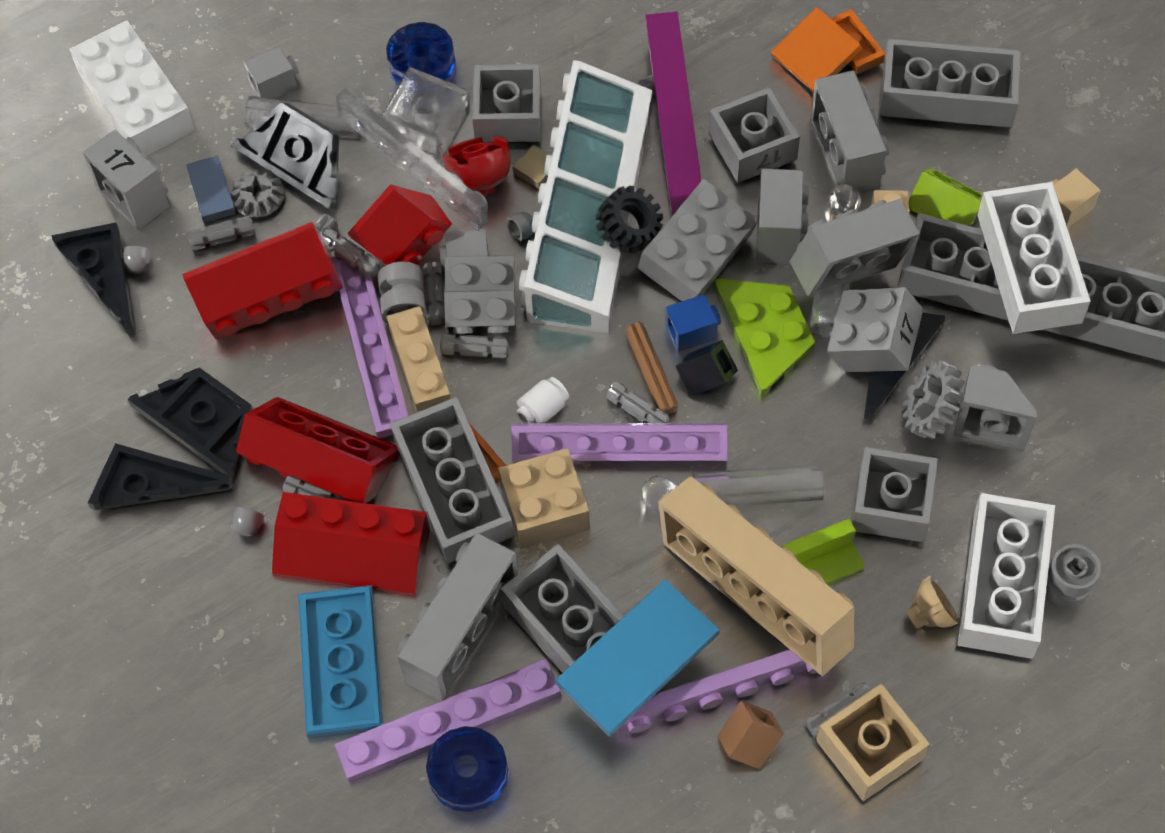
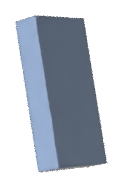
M218 155L186 164L203 223L236 214Z

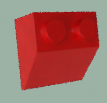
M390 184L347 234L385 265L395 262H411L419 265L422 257L431 247L442 240L444 233L450 228L452 223L432 195Z

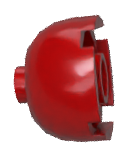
M492 136L493 142L483 143L482 137L460 142L448 148L449 156L443 153L442 158L451 181L458 188L475 192L479 196L494 192L495 186L502 183L507 177L511 166L510 149L505 137Z

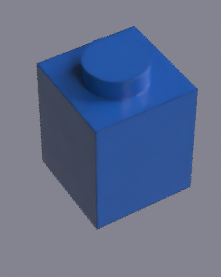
M705 294L666 307L665 325L678 352L717 339V328L721 324L720 314L715 305L710 306Z

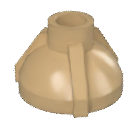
M929 576L922 580L911 602L913 606L906 610L914 626L917 629L924 625L927 627L945 628L959 623V617L933 577Z

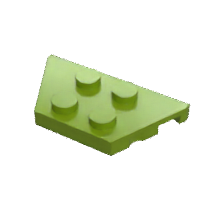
M721 278L715 279L714 289L759 394L764 396L781 376L785 377L794 369L796 362L803 360L814 350L815 341L790 286Z

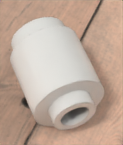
M556 378L543 379L517 400L519 409L516 410V413L523 423H546L565 407L569 394L563 384Z

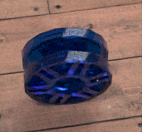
M411 23L398 29L389 38L386 54L390 75L395 84L401 89L416 94L432 93L445 87L453 78L457 68L452 38L445 29L433 23Z
M463 726L449 730L435 741L428 753L426 772L432 793L441 805L455 813L471 815L486 811L500 800L507 788L509 769L504 748L494 735L482 728ZM464 764H474L478 767L476 773L470 777H462L458 774V770Z

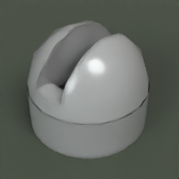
M520 212L507 218L508 230L516 241L521 242L534 233L532 232L533 216L526 212Z
M127 246L124 248L123 263L128 271L139 274L148 269L151 260V251L140 246Z
M236 507L232 524L238 534L252 536L261 527L264 515L251 509Z

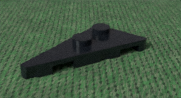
M117 223L52 235L55 247L124 330L134 329L120 232Z
M922 313L908 371H876L869 373L864 419L871 420L872 416L881 410L886 403L887 397L896 386L900 385L914 366L916 359L922 356L929 342L943 328L945 322L944 315Z
M115 443L87 503L91 509L100 510L230 490L233 480L229 475Z

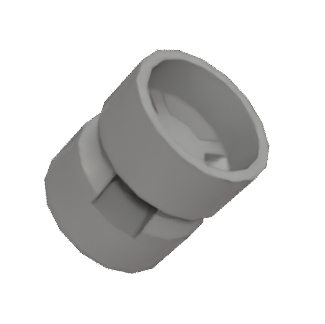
M395 262L381 268L378 272L380 295L382 296L380 302L383 320L388 324V315L419 306L425 318L427 312L425 296L422 292L424 286L421 268L411 262Z
M1078 544L1066 545L1058 549L1048 568L1046 597L1051 603L1060 608L1074 609L1083 605L1088 600L1101 571L1100 561L1095 553L1089 548Z

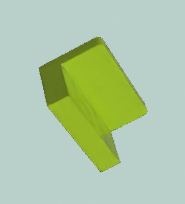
M934 168L923 170L909 198V209L916 213L972 226L978 214L983 194Z
M850 518L782 545V547L789 549L795 555L797 561L804 567L818 572L827 585L860 573L865 568V564L853 543L856 530Z

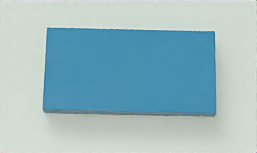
M664 579L555 679V682L585 714L611 737L719 635L720 629Z
M372 585L298 594L305 723L308 739L366 732L383 725Z

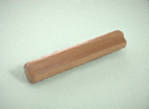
M641 322L630 324L626 328V335L657 408L666 414L676 412L678 408L677 400L644 324Z

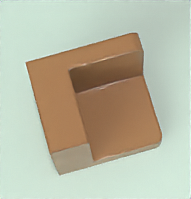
M741 700L720 731L718 738L730 759L759 769L763 766L784 732L772 712Z

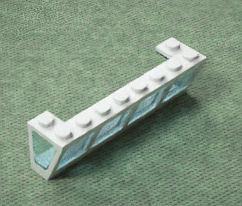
M573 60L571 72L564 74L562 92L566 93L565 99L559 100L556 118L560 120L559 128L553 127L550 146L554 148L553 155L546 156L544 174L548 175L547 183H541L539 188L538 203L542 204L540 212L535 211L533 215L532 232L536 233L534 241L528 240L525 258L526 261H529L528 270H522L520 275L519 290L522 291L521 308L526 309L527 322L609 334L624 253L619 252L620 245H617L614 249L609 246L612 242L610 238L605 241L602 239L601 236L605 231H598L596 225L600 221L596 220V214L599 212V206L619 187L624 186L626 189L629 185L634 186L636 192L652 112V90L581 61ZM620 210L623 221L630 226L632 214Z

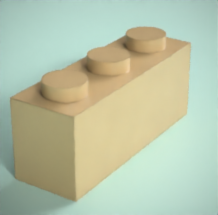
M421 307L388 315L387 321L391 339L415 412H420L450 400V393Z

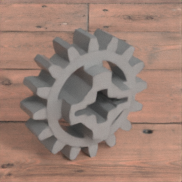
M932 361L930 367L925 365L922 367V375L920 377L914 376L915 385L911 384L907 389L909 399L903 402L907 410L902 415L907 420L905 427L910 429L911 433L923 438L929 437L934 439L936 433H944L946 423L952 425V415H956L960 411L958 400L964 398V394L960 392V389L965 384L964 380L959 379L962 372L956 369L955 366L944 361Z

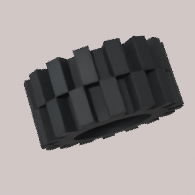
M629 185L626 189L624 186L619 187L598 208L599 212L596 214V220L600 222L596 225L598 231H605L601 236L604 241L608 238L612 240L609 245L614 249L617 245H620L619 252L625 253L628 249L630 253H636L638 250L641 251L662 229L663 224L660 222L663 220V213H656L661 207L658 203L654 205L651 203L654 199L651 194L647 197L643 196L645 190L642 188L635 192L634 186ZM620 210L632 214L638 222L639 229L628 226L623 221Z

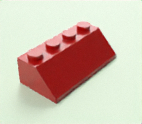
M313 222L182 274L205 326L215 339L232 336L238 330L253 324L264 323L270 317L285 311L296 310L305 303L318 298H326L343 288L332 254Z
M275 397L245 414L235 452L247 457V460L253 464L267 465L279 470V474L284 477L291 475L344 497L348 501L367 503L378 495L400 455L397 445L378 439L376 436L280 397Z
M283 492L274 525L272 575L353 588L372 585L374 591L416 596L430 533L427 513Z

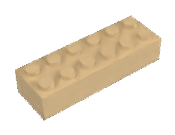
M690 475L658 501L663 544L821 676L825 675L854 649V605L849 597L842 592L834 591L825 583L818 572L813 569L808 570L797 561V558L789 549L781 548L774 543L760 526L754 527L743 518L741 512L734 505H727L719 499L709 485L699 483Z

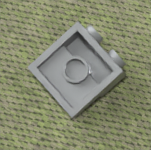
M515 255L445 257V327H453L454 334L474 333V326H487L488 333H507L508 326L516 325Z

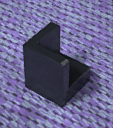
M723 340L687 354L675 366L691 396L727 383L738 371Z

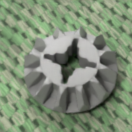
M256 169L254 173L249 175L243 173L239 181H233V190L230 192L234 208L239 213L254 218L263 217L273 213L282 204L284 188L280 178L273 176L270 170L262 173ZM259 185L262 191L258 196V201H255L252 192Z

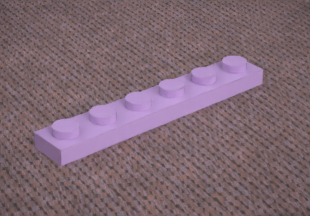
M333 256L343 285L339 293L377 438L391 436L393 433L390 423L409 415L372 278L358 271L359 267L354 268L337 256Z
M512 423L511 426L512 461H524L566 448L569 450L572 461H727V423Z
M787 650L657 693L618 730L619 733L629 731L631 734L639 733L648 729L653 722L665 719L667 722L675 721L684 717L689 710L701 707L703 710L714 708L720 705L724 698L736 694L739 698L747 697L757 692L760 686L769 683L779 686L791 681L796 674L808 671L809 674L818 672L794 652Z
M544 659L334 745L347 779L351 783L561 697V690L556 685L554 674L547 659Z

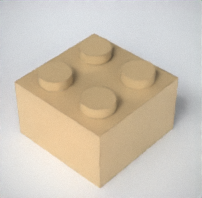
M568 448L498 468L500 487L512 519L520 549L590 529L589 509Z
M882 683L821 724L816 739L817 743L863 802L924 760L930 743Z

